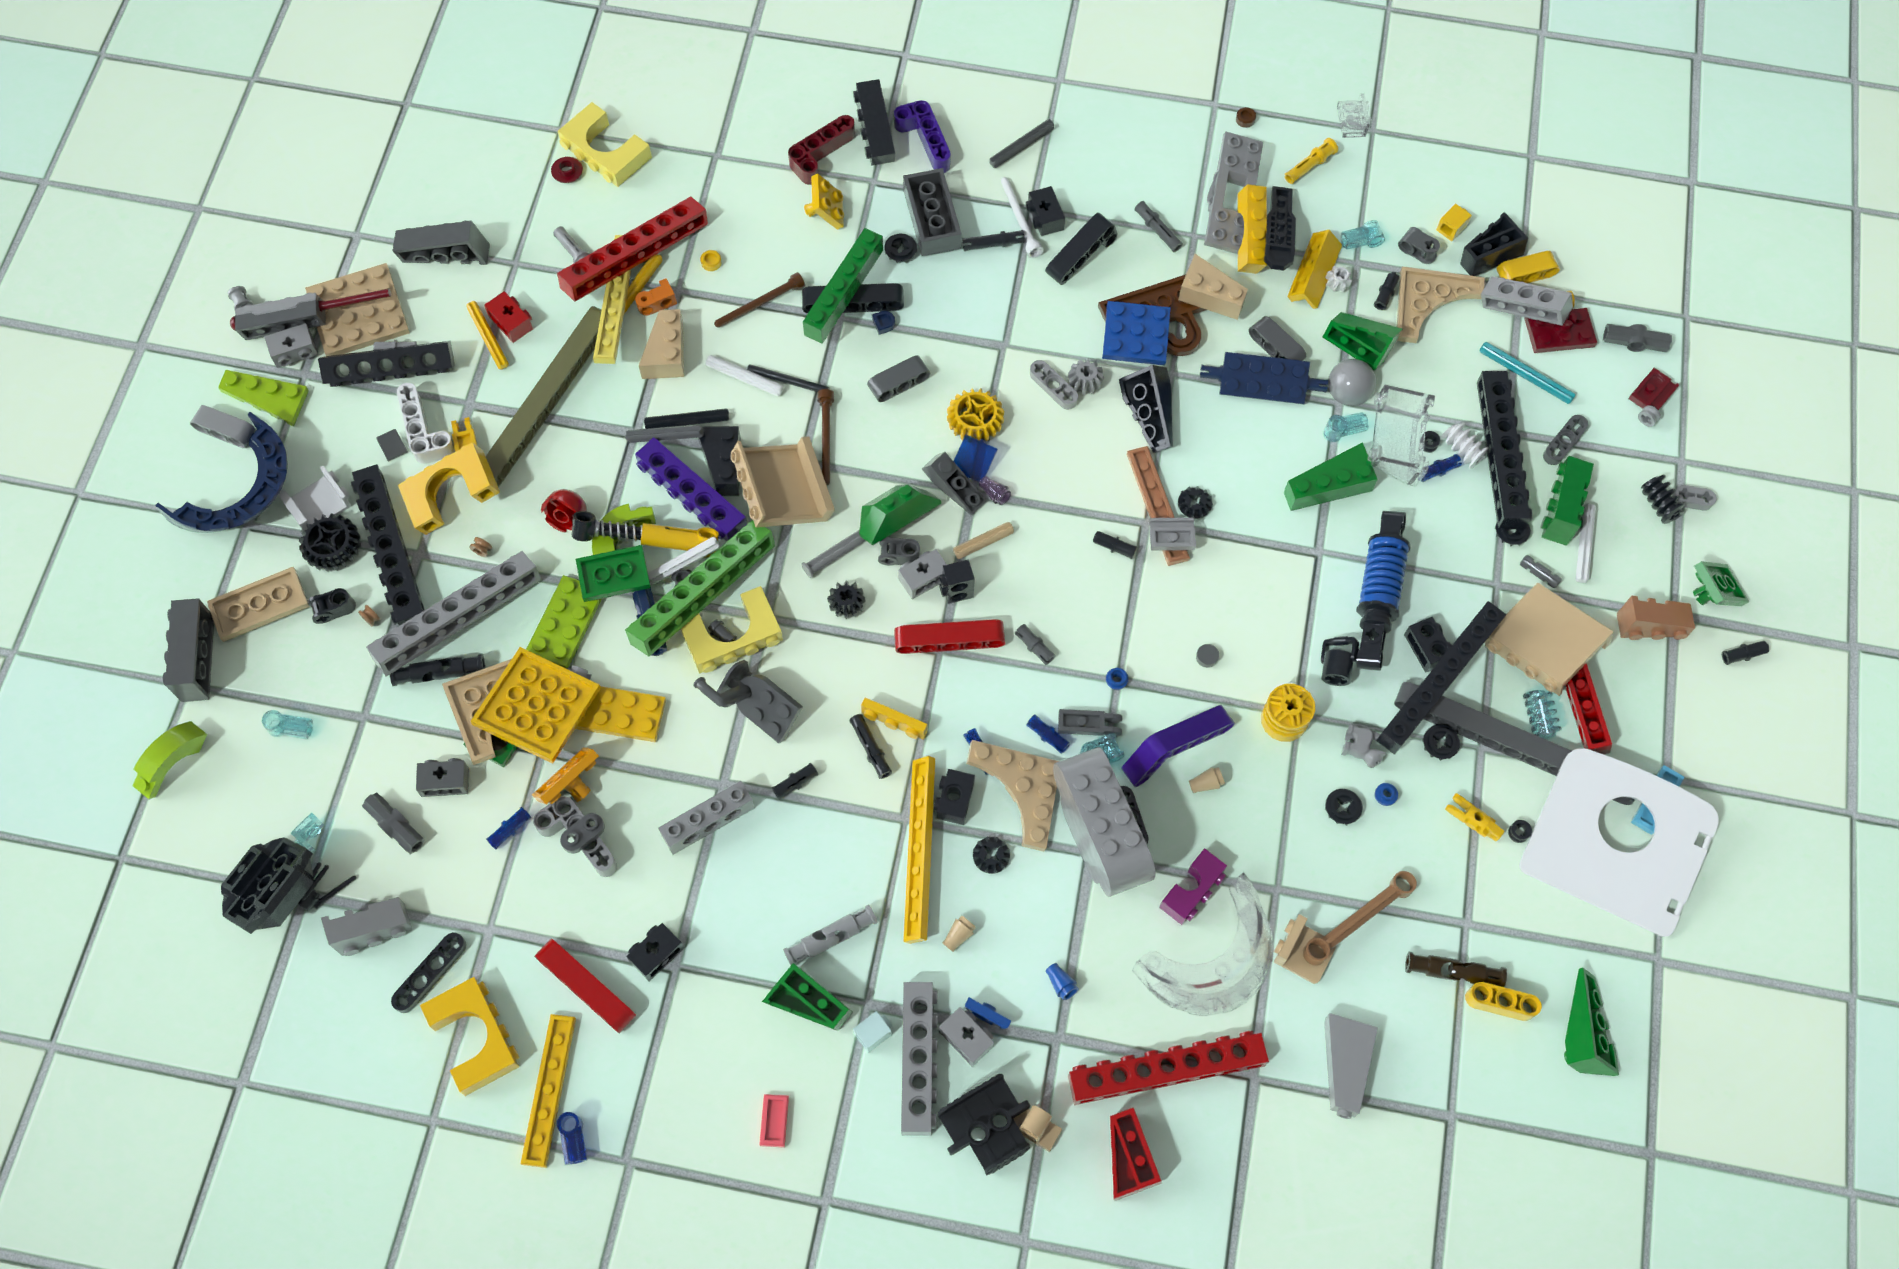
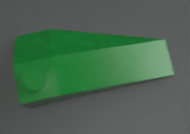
M1579 968L1565 1038V1061L1579 1073L1618 1076L1619 1069L1614 1044H1609L1605 1031L1610 1029L1608 1021H1605L1599 1008H1602L1603 1003L1596 978L1585 968Z

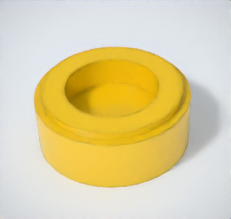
M707 250L700 257L701 266L706 271H715L722 264L721 256L715 250Z

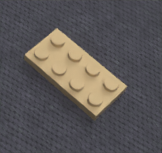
M294 567L207 601L217 632L223 642L310 607Z

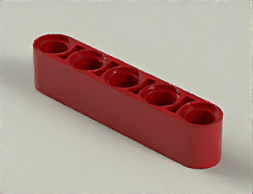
M998 619L903 625L894 629L895 651L900 654L998 648L1006 644L1004 623Z
M552 938L534 955L545 968L617 1033L620 1034L636 1017V1014Z

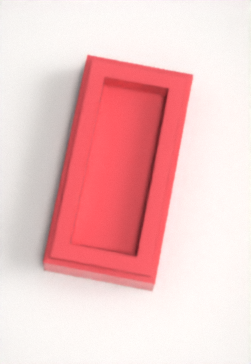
M764 1094L760 1146L785 1148L789 1096Z

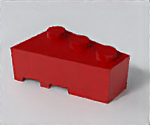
M1134 1107L1110 1116L1113 1199L1117 1201L1162 1184Z

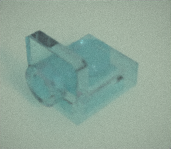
M311 812L291 832L296 838L294 842L314 853L316 850L308 841L315 838L321 832L324 824Z

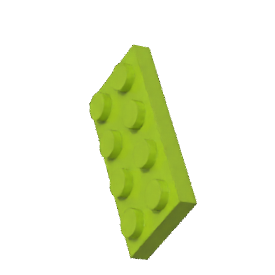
M563 575L526 650L559 666L569 668L602 599L584 602L579 580Z

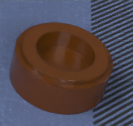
M1243 107L1237 111L1236 123L1239 126L1248 128L1254 125L1256 113L1253 109Z

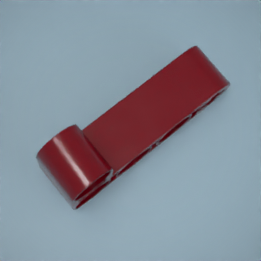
M842 115L789 148V167L803 183L812 185L811 176L819 174L817 162L854 139L855 124L853 117Z

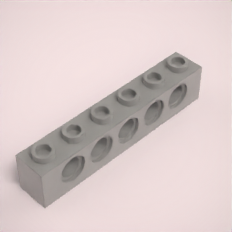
M903 982L901 1136H931V1129H936V1113H931L932 1103H937V1088H932V1078H937V1063H932V1053H937V1038H932V1029H937V1014H932L933 1004H937L938 990L933 989V982ZM917 1004H924L927 1007V1011L923 1014H917L913 1008ZM917 1028H923L927 1035L922 1039H918L913 1035V1032ZM916 1053H923L927 1059L924 1063L918 1064L914 1062L913 1056ZM921 1077L925 1079L926 1086L922 1089L915 1088L912 1084L915 1078ZM915 1103H923L926 1106L925 1112L922 1114L914 1113L912 1106Z

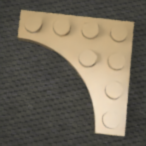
M1402 266L1400 270L1396 327L1403 330L1397 341L1417 343L1421 325L1433 311L1442 305L1462 299H1482L1481 293L1484 289L1485 278Z
M511 659L442 684L473 765L496 757L493 750L492 734L472 725L471 719Z
M972 740L966 764L979 768L992 777L995 776L1006 786L1005 789L1013 801L1017 803L1021 813L1022 847L1044 852L1047 848L1057 789L1053 766L1054 763L1059 761Z

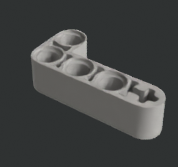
M561 796L554 803L538 811L533 818V824L540 835L551 837L563 828L567 830L584 815L570 797ZM563 807H571L569 812L565 814L560 813ZM551 820L549 826L541 827L543 821ZM598 837L593 841L597 842L594 849L588 850L585 847L581 851L600 876L610 877L616 872L617 863L601 838ZM601 855L605 862L608 863L606 867L598 859Z

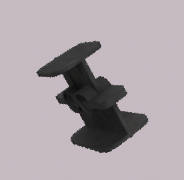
M997 1074L960 1098L955 1099L952 1103L950 1102L947 1106L941 1108L937 1114L954 1142L953 1145L947 1148L950 1156L970 1145L986 1176L995 1173L998 1169L1000 1170L1003 1166L1021 1157L1030 1149V1144L1025 1140L1013 1118L1028 1110L1031 1105L1028 1100L1020 1104L1018 1103L1004 1080L1003 1074ZM997 1115H1002L1006 1118L1007 1124L1004 1127H996L993 1123V1118ZM976 1128H981L986 1136L984 1139L977 1141L972 1138L971 1132Z

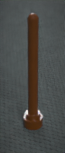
M799 272L792 274L788 282L715 320V327L720 328L791 289L794 291L806 287Z
M822 389L817 392V401L822 406V474L826 486L830 484V407L834 403V391Z

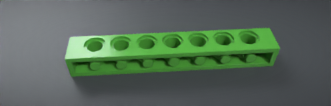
M753 520L744 526L736 535L715 553L711 554L707 560L696 567L693 572L625 629L630 645L648 657L652 655L775 547L772 531L766 527L756 528Z

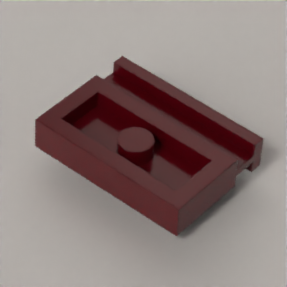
M1653 368L1628 399L1642 409L1645 406H1653L1659 411L1679 387V384H1674L1671 382V378Z

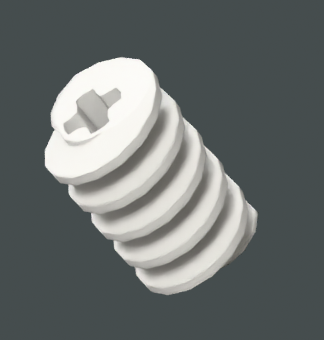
M1464 422L1454 424L1441 435V439L1447 438L1446 444L1448 446L1453 444L1451 450L1454 452L1458 451L1457 456L1459 458L1464 457L1463 462L1465 464L1470 463L1469 469H1472L1484 459L1489 448L1480 449L1483 442H1474L1477 437L1476 434L1468 436L1471 431L1470 428L1462 430L1465 425Z

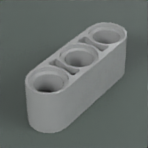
M201 405L190 421V425L197 431L240 448L246 447L250 437L256 431V428L247 421L206 405Z

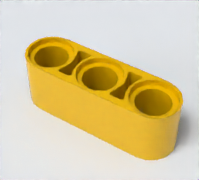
M1543 251L1505 261L1496 270L1500 278L1531 283L1556 275L1560 268L1552 252Z
M1485 982L1475 983L1465 994L1467 1004L1474 1009L1521 1021L1531 1020L1542 1009L1540 1000L1532 994ZM1475 990L1480 991L1482 993L1484 998L1483 1000H1479L1476 998L1474 994ZM1499 997L1506 999L1507 1007L1500 1004ZM1523 1003L1530 1005L1531 1013L1524 1010Z

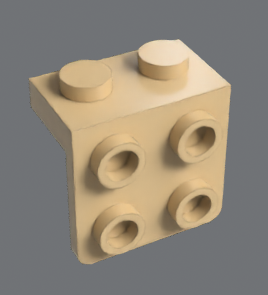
M1299 914L1295 920H1289L1284 930L1288 934L1284 941L1279 940L1274 950L1277 953L1274 963L1313 984H1317L1336 946L1330 950V954L1321 965L1309 964L1303 956L1305 945L1312 938H1322L1324 936L1305 926L1308 918ZM1309 946V952L1313 957L1318 959L1324 957V951L1320 946Z

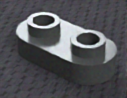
M589 813L583 816L562 833L560 843L563 849L571 854L583 850L604 832L605 824L603 819L596 813ZM589 822H595L593 827H587ZM575 836L576 840L574 842H568L570 837Z

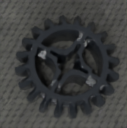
M331 513L328 518L322 514L320 520L314 518L313 524L306 523L307 530H301L303 537L299 538L301 544L299 545V550L302 553V557L310 566H315L319 571L324 568L325 571L329 572L331 567L338 571L339 565L346 567V561L354 562L352 555H359L357 548L361 547V542L359 541L361 535L357 531L358 528L350 519H345L341 514L336 517L335 514ZM327 538H329V540L333 544V547H331V545L327 541Z

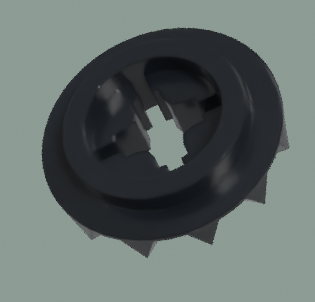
M899 233L890 236L886 240L884 250L889 260L893 259L897 264L899 261L906 263L907 260L913 259L915 253H917V244L911 236ZM903 244L904 250L898 253V249Z
M1189 486L1186 490L1181 491L1178 497L1180 511L1189 518L1198 519L1205 517L1212 509V496L1207 493L1206 489H1200L1199 486L1193 488ZM1200 497L1199 504L1196 503L1191 506L1192 499L1195 500Z
M1497 522L1494 528L1496 529V537H1500L1502 543L1510 544V547L1513 545L1520 546L1528 540L1531 533L1529 524L1524 529H1516L1515 533L1510 535L1508 534L1509 529H1498Z
M1446 725L1430 727L1425 732L1422 740L1424 750L1431 757L1438 758L1440 761L1451 759L1460 748L1459 736L1452 728ZM1445 736V746H1441L1439 749L1436 748L1438 744L1436 740L1439 741Z
M1337 789L1328 795L1325 810L1328 813V817L1334 820L1336 824H1345L1347 826L1360 818L1363 806L1361 799L1353 791ZM1350 802L1348 808L1346 809L1347 813L1344 810L1341 812H1337L1340 806L1339 803L1344 805Z
M987 836L978 841L973 849V861L982 872L995 874L1004 870L1009 863L1010 849L1006 842L998 837ZM986 849H989L991 852L997 849V860L992 857L986 859Z

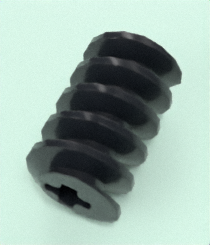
M1665 474L1654 477L1641 486V489H1643L1642 494L1648 496L1647 501L1652 503V509L1657 510L1656 515L1662 517V524L1670 523L1685 513L1681 511L1685 504H1676L1680 496H1671L1675 489H1666L1671 483H1662L1666 478Z

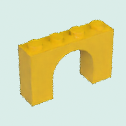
M473 442L466 444L458 451L443 457L442 460L433 465L427 466L423 471L408 477L398 485L415 529L427 535L444 525L436 504V495L442 483L450 477L462 475L470 495L481 503L500 493L486 456L480 447Z
M475 977L420 1005L429 1027L435 1032L463 1017L480 1018L486 1025L487 1040L483 1049L475 1057L450 1070L459 1092L464 1096L519 1068L517 1059L520 1058L515 1046H509L506 1038L510 1037L505 1025H499L496 1017L500 1014L493 1002L489 1004L486 997L489 991L483 981L479 982Z

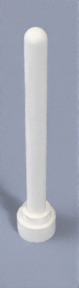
M1007 177L1001 178V184L1019 226L1024 231V237L1027 242L1025 250L1028 257H1038L1043 253V247L1039 241L1034 239Z

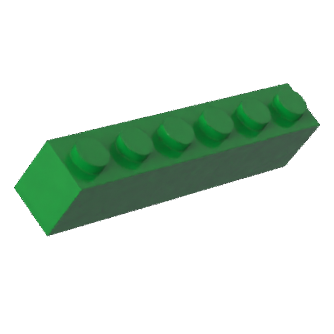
M867 228L863 229L803 320L804 336L823 344L883 252L882 235Z

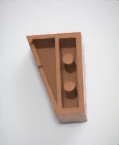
M1632 595L1617 612L1620 637L1629 638L1630 640L1642 638L1660 640L1665 637H1674V639L1680 640L1687 638L1695 629L1690 603L1667 600L1665 604L1656 603L1654 598L1640 601L1638 596Z

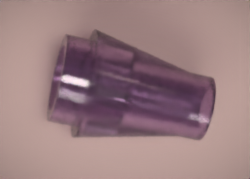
M988 476L983 477L979 482V487L985 491L994 504L1004 505L1009 500L1011 491H1009L1008 486L990 479Z

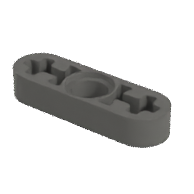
M1573 415L1547 446L1543 453V459L1547 464L1558 465L1588 428V420L1584 416ZM1578 423L1580 426L1573 432L1572 428ZM1567 436L1570 438L1571 443H1563L1560 437ZM1556 448L1560 449L1555 457L1551 455Z

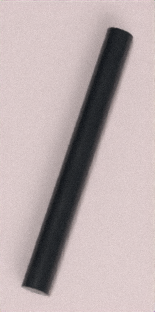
M749 364L747 368L748 371L762 377L814 392L830 389L828 386Z

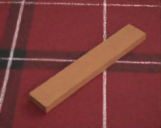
M1148 446L1127 451L1126 455L1150 518H1175ZM1162 550L1168 566L1183 563L1190 559L1187 550Z

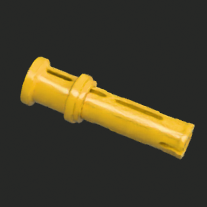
M1326 138L1322 145L1313 148L1307 158L1284 174L1286 181L1293 184L1314 166L1323 164L1331 154H1336L1338 152L1336 142L1331 138Z

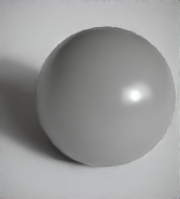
M1358 359L1341 361L1329 374V392L1341 404L1347 406L1361 405L1368 401L1375 391V373L1364 361Z

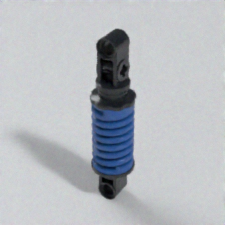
M1382 511L1380 533L1372 535L1368 540L1369 547L1361 587L1362 591L1360 593L1359 605L1356 608V612L1362 617L1359 626L1363 629L1360 648L1357 654L1358 669L1381 671L1386 633L1391 631V622L1397 620L1400 615L1399 606L1403 589L1402 585L1404 583L1403 578L1405 576L1404 570L1407 565L1405 562L1408 559L1407 553L1411 549L1410 542L1402 537L1406 524V512Z

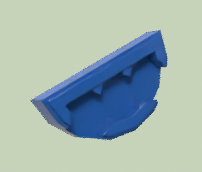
M968 997L965 1008L971 1010L975 1017L990 1025L994 1023L1000 1026L1001 1029L1009 1027L1011 1020L995 1012L996 1008L985 1002L981 1004Z

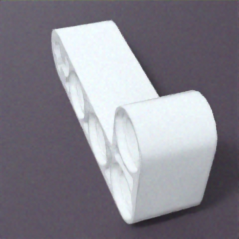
M412 383L401 384L397 389V396L409 447L416 461L420 464H428L442 460L443 457L454 453L455 447L447 432L438 431L429 434L422 400L415 385Z

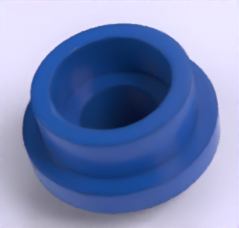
M1112 668L1107 672L1106 683L1110 688L1120 690L1126 687L1129 677L1125 670L1122 668ZM1119 677L1121 681L1115 682L1113 678Z
M1382 783L1375 789V799L1383 806H1391L1398 799V791L1392 784ZM1383 791H1388L1391 796L1386 797Z

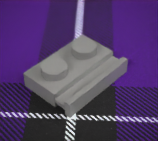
M1150 518L1151 551L1195 550L1194 518Z

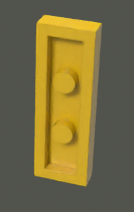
M864 698L861 704V713L864 717L871 721L879 720L892 730L900 729L913 739L921 738L924 740L928 724L868 698Z

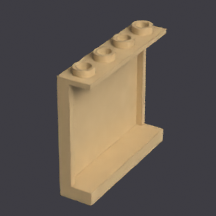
M809 436L801 437L796 445L743 448L741 441H737L734 449L731 451V460L735 464L737 479L741 482L743 497L747 500L750 518L753 519L756 528L826 522L829 520L835 508Z
M1537 583L1507 613L1486 640L1485 646L1492 653L1504 658L1511 666H1516L1522 670L1530 679H1535L1541 683L1546 690L1560 696L1563 687L1601 647L1606 649L1610 645L1613 631L1540 583Z

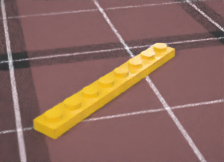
M931 756L919 758L912 762L903 942L909 944L927 941L935 758Z

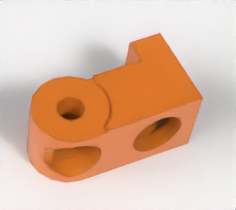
M667 278L659 281V287L649 291H642L636 295L635 301L640 314L645 316L659 312V310H664L677 304L675 294Z

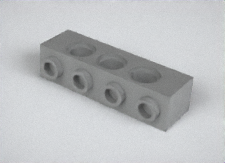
M1491 276L1481 293L1482 305L1485 309L1563 325L1573 308L1572 293L1494 276Z
M739 781L663 824L658 829L672 855L755 809L742 781Z

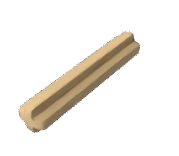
M1010 522L997 526L954 547V555L957 559H961L1013 534L1014 528Z

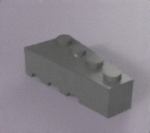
M464 220L462 222L396 230L392 251L402 263H429L430 260L440 262V264H449V260L460 261L461 264L479 261L480 265H487L490 243L472 220Z

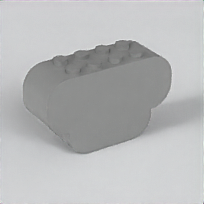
M1097 747L1054 763L1053 773L1061 796L1063 814L1093 881L1096 884H1100L1107 897H1111L1154 880L1156 871L1151 853L1104 751Z

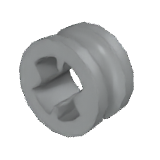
M1645 406L1643 411L1638 414L1639 421L1647 427H1653L1661 418L1660 412L1653 406Z

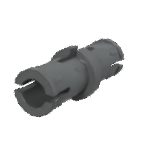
M1026 624L1021 625L1015 632V635L1025 643L1027 649L1037 655L1045 665H1048L1056 656L1043 643V639L1040 636L1037 637Z

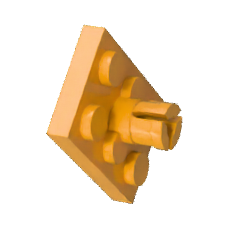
M583 747L541 785L532 796L540 803L552 804L560 798V792L565 789L576 802L581 801L582 798H585L590 793L591 789L582 782L578 775L583 770L589 771L597 763L595 759L599 755L593 749Z

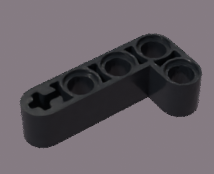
M1099 212L1093 215L1050 261L1045 272L1057 283L1064 285L1101 245L1107 248L1113 244L1118 235L1115 225Z

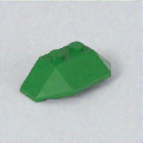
M908 484L896 485L862 506L859 535L871 545H875L940 505L941 500L926 490Z

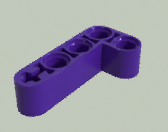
M919 100L896 107L894 110V128L896 131L904 133L917 130L932 168H943L944 173L948 172L951 165V153L930 104L924 100Z

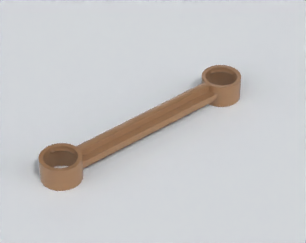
M1407 871L1396 873L1391 879L1389 887L1324 937L1309 940L1303 949L1304 959L1311 965H1321L1330 954V950L1397 898L1409 897L1417 886L1415 877ZM1396 879H1405L1410 884V890L1403 891L1399 889L1396 885ZM1309 946H1320L1324 951V957L1320 959L1313 957L1309 952Z

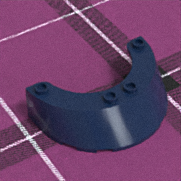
M252 412L247 414L257 429L249 439V446L256 455L258 472L250 491L237 503L221 510L212 511V509L200 508L186 502L181 508L172 513L158 502L155 505L157 509L174 526L197 533L225 531L256 518L276 499L284 485L287 474L288 461L286 450L273 428Z

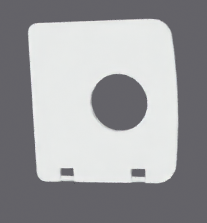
M1575 749L1568 753L1562 762L1520 859L1519 869L1525 875L1658 936L1667 937L1672 935L1676 928L1684 904H1686L1708 851L1709 844L1714 837L1719 822L1718 813L1710 803L1656 775L1589 749ZM1630 797L1643 803L1651 812L1655 824L1654 835L1650 843L1642 850L1632 853L1621 852L1609 846L1602 838L1598 826L1599 815L1602 808L1612 799ZM1699 833L1706 836L1702 847L1694 844ZM1671 899L1678 902L1674 914L1666 911Z

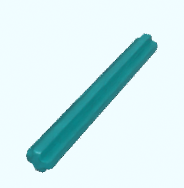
M1484 342L1479 350L1480 353L1567 404H1570L1576 395L1574 392L1488 342Z

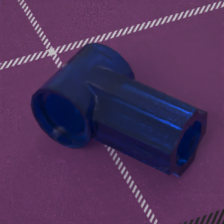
M565 1112L557 1120L565 1165L582 1163L588 1160L583 1135V1121L575 1113ZM570 1118H574L576 1121L575 1128L571 1131H566L564 1127L565 1122Z

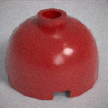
M560 489L554 491L545 499L541 506V513L544 511L546 515L545 520L550 526L566 533L567 529L572 530L574 513L587 511V506L583 498L576 492Z

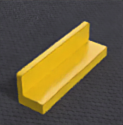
M1330 229L1312 234L1287 296L1291 302L1305 299L1313 309L1318 308L1328 281L1325 276L1335 265L1342 244Z

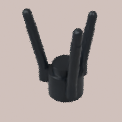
M318 862L312 870L313 878H315L314 883L298 904L307 911H310L312 907L318 909L322 903L348 886L357 877L355 875L318 899L320 893L314 888L329 869V865H325L316 876L322 865L321 862Z

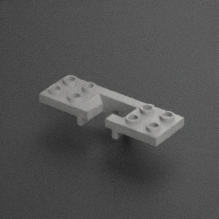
M1227 131L1223 134L1217 171L1214 174L1207 195L1209 218L1204 245L1238 254L1244 235V220L1238 211L1223 207L1226 184L1228 182L1245 187L1247 184H1257L1263 148L1262 141Z

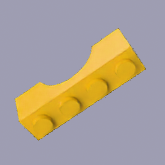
M1247 184L1238 193V213L1243 216L1244 235L1238 250V272L1257 274L1267 266L1264 261L1267 228V187Z

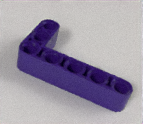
M1222 705L1213 707L1149 736L1124 763L1121 769L1132 785L1138 787L1145 783L1168 758L1224 734L1235 725V722Z

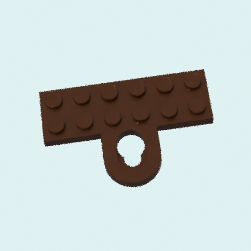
M1186 274L1098 302V308L1105 322L1108 301L1170 307L1169 323L1177 321L1186 328V337L1184 339H1178L1174 334L1168 332L1167 352L1174 356H1187L1197 350L1202 334L1193 314L1206 311V309L1178 300Z

